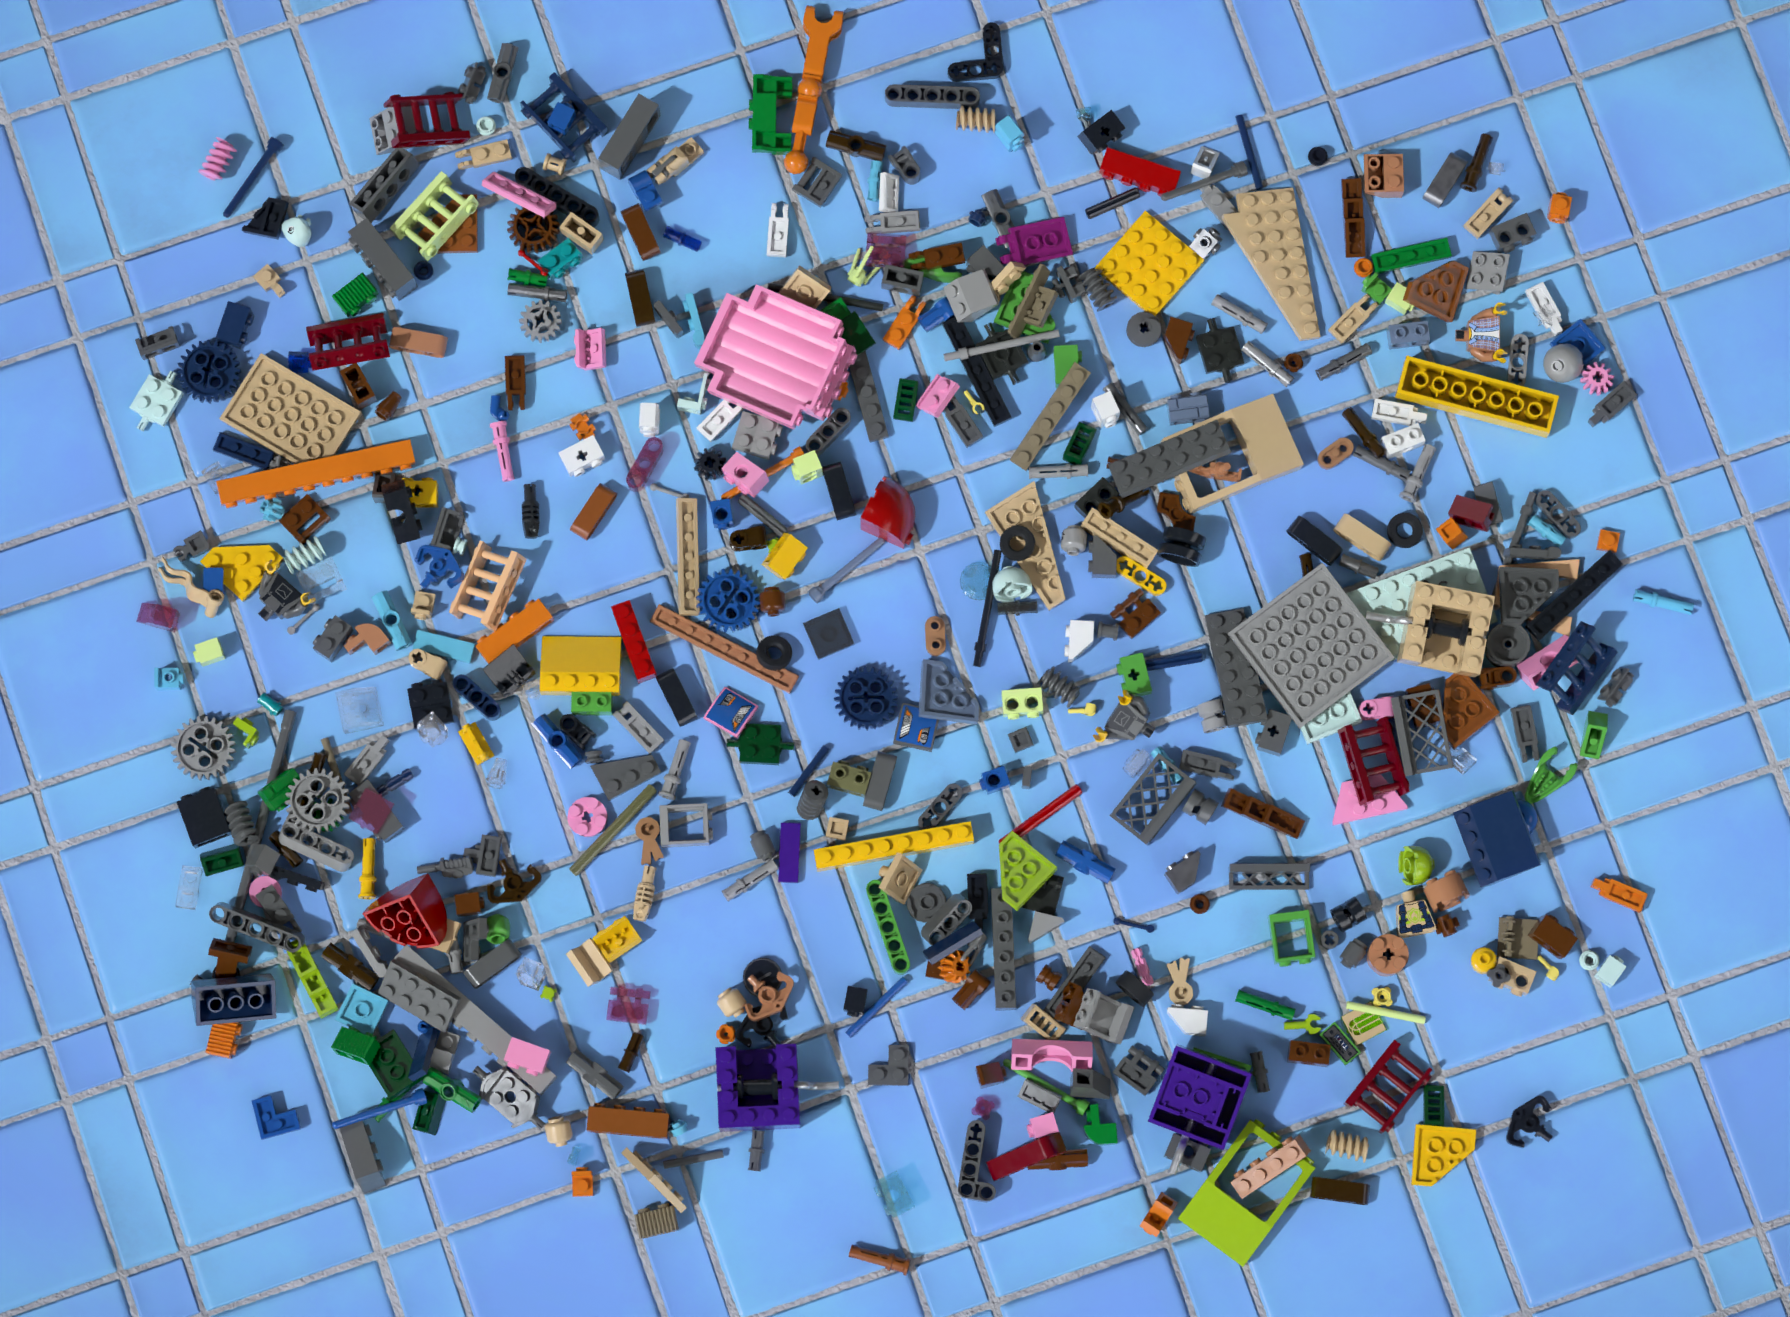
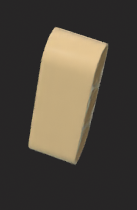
M1346 513L1343 514L1333 529L1337 535L1377 561H1381L1392 546L1388 540Z

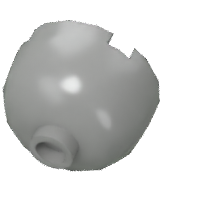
M1571 344L1555 345L1547 351L1543 359L1545 373L1555 382L1566 383L1572 381L1583 370V356L1578 348Z

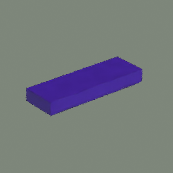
M781 823L778 883H798L801 823Z

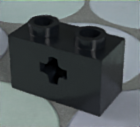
M1111 109L1077 137L1091 155L1096 151L1101 153L1108 147L1106 143L1110 140L1114 143L1123 136L1121 132L1125 129V126Z

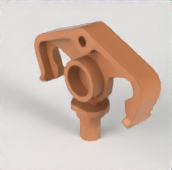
M1210 462L1209 467L1201 465L1189 470V472L1210 479L1240 482L1242 469L1239 468L1238 472H1230L1228 470L1231 468V465L1228 462Z
M778 972L777 979L779 982H786V987L779 991L772 986H764L766 982L759 981L753 974L747 979L754 986L753 991L755 993L759 992L758 999L763 1005L758 1013H754L752 1011L753 1006L750 1003L744 1004L751 1021H759L783 1010L794 987L793 979L790 976Z

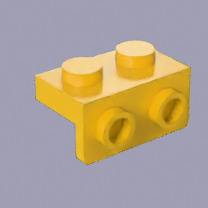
M626 916L615 920L613 924L599 931L593 937L594 942L609 963L642 942V939Z

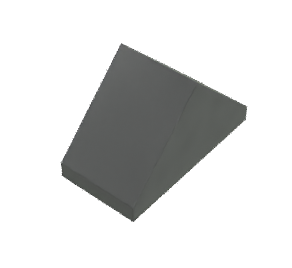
M376 473L372 498L375 503H385L381 485L395 482L396 473L385 475Z

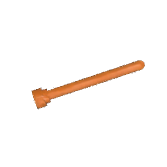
M801 447L793 449V452L790 453L791 456L764 470L767 477L791 465L794 458L803 455L804 452ZM738 486L722 494L721 500L731 499L740 494L741 491L738 489Z

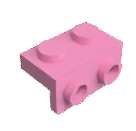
M575 329L574 343L576 345V354L574 360L576 366L585 371L606 368L605 329Z

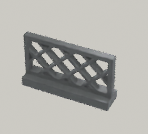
M1439 689L1392 697L1391 702L1405 776L1453 768ZM1435 694L1437 703L1433 708L1423 703L1427 695ZM1424 696L1421 701L1418 698H1416ZM1413 698L1419 702L1413 712L1406 708L1405 699ZM1420 705L1430 710L1425 720L1415 714ZM1432 713L1440 717V723L1437 728L1426 722ZM1413 716L1423 722L1417 732L1409 726V721ZM1424 724L1434 730L1429 739L1419 734ZM1436 732L1442 735L1444 739L1440 748L1430 742ZM1416 736L1426 741L1421 751L1413 747V740ZM1428 744L1438 750L1432 759L1422 753ZM1439 752L1447 756V765L1440 766L1434 761ZM1420 755L1430 761L1424 769H1417L1416 761Z
M1158 753L1109 816L1148 846L1197 783ZM1160 759L1166 764L1167 772L1155 774V764ZM1169 767L1172 768L1174 771L1169 772ZM1170 774H1179L1184 779L1180 785L1171 786ZM1167 775L1169 786L1157 788L1156 776ZM1153 777L1155 788L1143 789L1142 781L1144 778ZM1169 789L1170 797L1168 800L1159 801L1157 790ZM1155 790L1156 802L1145 803L1143 792ZM1141 792L1142 804L1131 805L1130 796L1133 793ZM1157 804V814L1152 817H1146L1145 806ZM1143 806L1144 818L1132 819L1131 807ZM1122 808H1129L1130 819L1121 820L1116 814ZM1152 819L1150 823L1147 825V820ZM1144 820L1145 829L1141 834L1134 830L1133 821ZM1125 822H1130L1131 827L1128 826Z

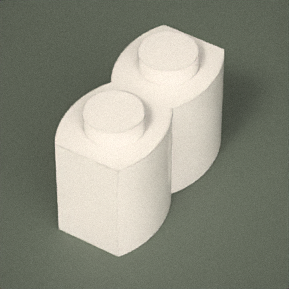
M640 403V433L644 437H655V435L659 434L660 426L659 404Z

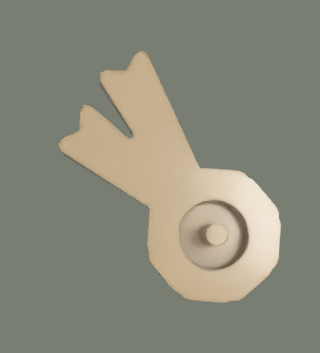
M1183 958L1179 959V970L1176 961H1173L1172 964L1167 963L1168 971L1174 982L1169 989V998L1174 1004L1186 1005L1193 997V989L1186 982L1189 958L1185 960Z

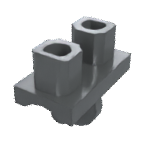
M1062 266L1057 268L1056 274L1061 284H1059L1057 279L1052 280L1054 285L1052 290L1057 291L1060 298L1065 297L1063 292L1065 290L1072 304L1077 301V297L1085 293V289L1081 282L1072 286L1069 281L1077 277L1074 266L1064 269Z

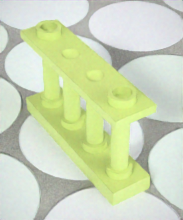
M442 171L390 227L392 233L400 241L404 236H407L422 248L419 252L427 262L437 254L440 247L469 215L476 211L479 205L472 194L465 199L450 187L452 182ZM446 193L461 206L454 213L450 212L437 201L442 194ZM432 207L448 219L441 228L424 216ZM417 222L422 223L435 233L428 242L411 230Z

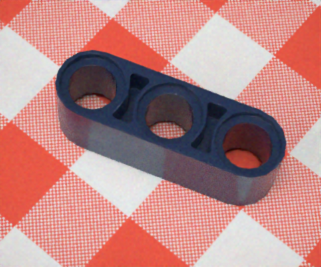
M460 674L454 678L453 687L463 699L486 719L495 721L500 718L502 711L499 704L468 676ZM462 680L468 683L465 689L457 688V684ZM476 693L482 694V699L479 702L472 701V697ZM490 706L497 707V712L494 715L487 714V709Z

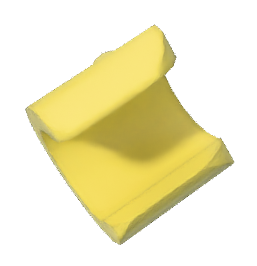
M968 390L963 392L970 401L974 414L978 415L977 411H975L976 405L980 406L984 411V405L976 402Z
M1086 703L1085 709H1068V713H1081L1093 716L1097 707L1095 704Z
M1539 955L1537 959L1549 970L1546 976L1555 981L1559 976V970L1551 966Z

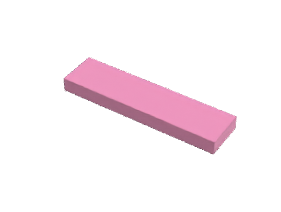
M492 172L482 180L483 187L544 218L556 209L555 202L496 172Z

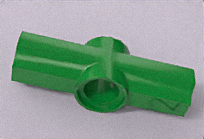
M430 1067L428 1073L424 1075L422 1083L439 1092L444 1100H452L471 1113L475 1112L480 1105L481 1096L464 1087L461 1080L451 1079L433 1067Z

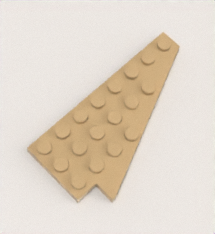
M1284 188L1238 193L1236 195L1238 213L1223 214L1221 216L1223 222L1299 341L1319 339L1320 331L1294 189Z

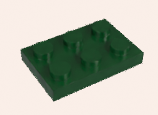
M394 1029L377 1040L380 1048L369 1066L390 1100H393L424 1079V1076L415 1081L408 1078L413 1058Z

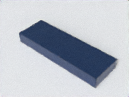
M222 432L219 433L213 447L214 452L264 470H269L270 462L275 455L274 451Z
M972 921L922 952L931 964H935L980 937L983 933L980 927Z
M434 1027L426 1033L419 1035L408 1078L412 1081L428 1073L438 1036V1031Z

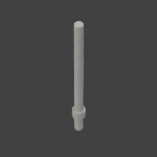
M1057 329L966 349V347L959 348L958 351L945 353L943 356L945 361L959 358L964 360L968 359L969 356L1034 343L1035 341L1058 338L1060 335Z

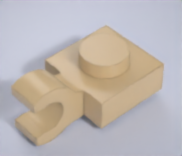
M268 264L253 276L266 292L272 289L279 298L285 294L284 289L278 284L281 278Z

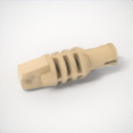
M644 866L642 881L637 886L634 901V920L642 922L647 920L655 891L653 882L656 867Z

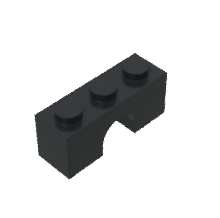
M404 479L381 485L387 511H403L400 516L391 518L397 544L420 539L419 531L422 530L420 519H416L414 515L418 513L415 502L411 503L410 498L413 497L410 485L406 486Z

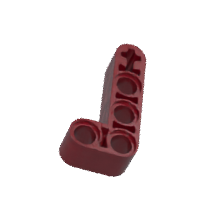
M1059 1132L1030 1142L986 1162L993 1181H997L1043 1160L1067 1152V1149Z

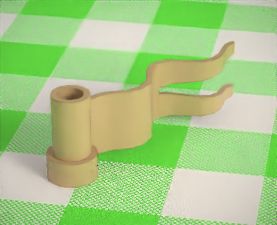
M162 557L161 561L164 563L168 573L184 577H169L159 567L158 571L161 573L162 578L168 583L183 585L186 588L188 599L206 607L205 615L209 618H214L219 606L223 602L224 594L216 589L208 592L197 588L192 583L190 572L171 568L166 559Z

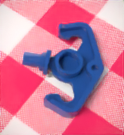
M423 545L419 548L414 559L417 564L421 565L425 561L424 556L427 553H430L433 557L429 566L430 572H425L426 578L420 584L425 590L431 583L438 581L435 577L445 576L448 570L456 572L455 577L449 578L446 582L451 589L464 580V572L450 550L430 545Z

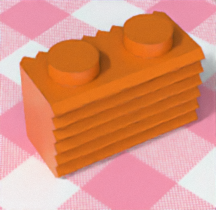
M240 1022L213 1024L206 1053L231 1059L232 1055H236L238 1044L235 1041L236 1037L241 1035L243 1024H240Z

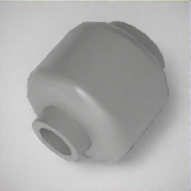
M1077 525L1068 526L1062 532V550L1070 556H1077L1079 553L1084 552L1087 545L1086 531Z

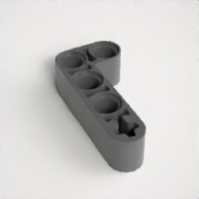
M974 1120L967 1127L958 1194L966 1200L987 1203L994 1199L996 1190L992 1184L977 1181L985 1126L981 1121ZM975 1125H979V1129L982 1130V1132L977 1134V1140L981 1139V1142L968 1140L969 1137L973 1139L974 1131L970 1130V1128H974ZM969 1145H976L979 1148V1152L976 1155H970L967 1151ZM968 1164L973 1165L976 1169L972 1175H967L964 1171V1167ZM965 1184L972 1187V1193L969 1195H964L961 1192V1187ZM987 1187L992 1190L990 1198L982 1197L981 1190Z

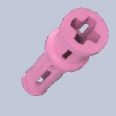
M507 421L494 422L489 425L493 430V444L497 447L502 481H512L515 478L508 447L510 437H507Z

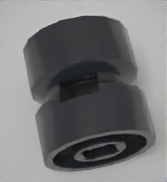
M1355 896L1345 901L1344 906L1338 905L1330 910L1334 922L1342 933L1352 928L1353 923L1359 924L1367 919L1363 907Z

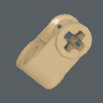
M414 649L409 653V662L413 668L436 680L441 678L448 664L447 661L421 649ZM419 655H421L422 662L418 661L417 663H415L413 657H418Z

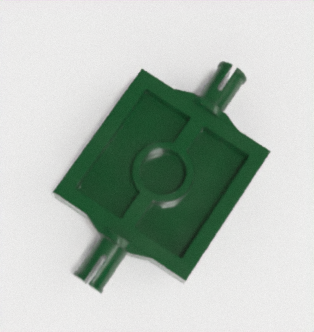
M747 723L739 739H727L726 747H738L740 752L739 763L779 765L782 750L794 751V742H782L781 725Z

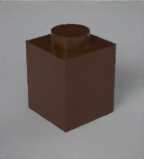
M479 892L455 895L458 917L482 914V909L485 908L484 896L480 897Z

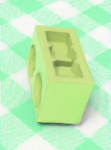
M815 450L793 459L791 471L795 481L799 480L801 485L823 476L822 466Z
M1041 687L1002 690L1003 717H1008V720L1019 719V716L1027 715L1028 718H1037L1039 714H1043ZM1035 699L1038 705L1035 708H1030L1027 705V701ZM1012 700L1018 703V707L1013 710L1007 707V703Z

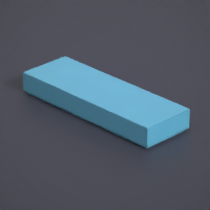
M417 630L412 649H421L429 654L470 664L475 644Z

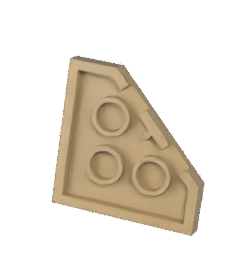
M626 1147L621 1152L680 1213L687 1208L682 1203L684 1198L676 1190L672 1193L673 1187L666 1180L662 1182L664 1178L655 1169L651 1171L653 1167L636 1150L632 1153Z

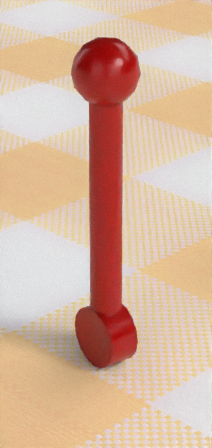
M524 250L518 251V255L520 257H524L537 269H539L541 271L540 273L543 276L548 275V269L542 268L533 259L526 255Z

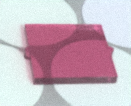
M366 788L351 812L349 819L359 824L362 829L366 828L378 834L395 804L383 798L381 794L378 795Z

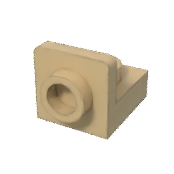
M416 591L413 608L410 611L412 615H415L414 618L419 620H426V617L432 618L436 594Z

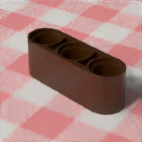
M637 203L620 211L642 260L645 261L661 254L640 205Z

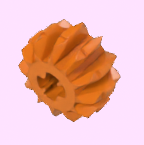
M956 950L940 960L941 964L937 968L941 970L939 976L944 977V981L959 983L966 980V974L970 973L968 967L971 964L968 963L970 958L968 956L964 961H961V957L965 953L962 950Z

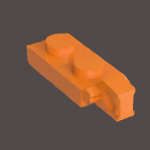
M1595 878L1590 886L1600 891L1599 895L1638 913L1642 911L1648 895L1614 879L1605 878L1603 882Z

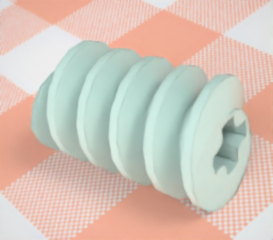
M314 536V543L306 540V547L299 543L300 550L293 546L292 554L285 550V557L283 558L292 575L294 574V567L301 571V564L307 568L308 561L316 564L315 557L322 561V554L326 556L316 536Z

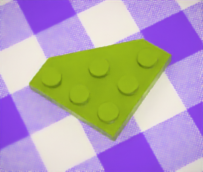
M1013 831L999 844L1002 899L1018 911L1057 871V866Z

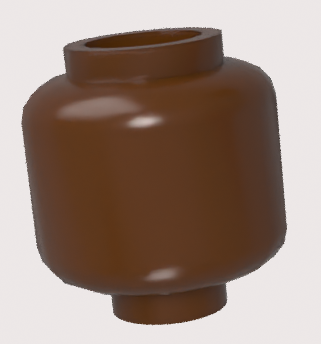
M779 587L764 588V591L760 593L761 611L768 613L769 617H775L780 615L779 612L785 610V593Z

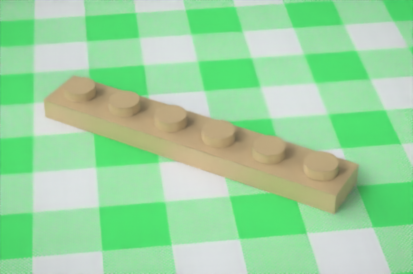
M677 498L679 615L698 616L700 608H697L696 605L700 601L696 600V597L699 595L697 591L699 589L697 498Z

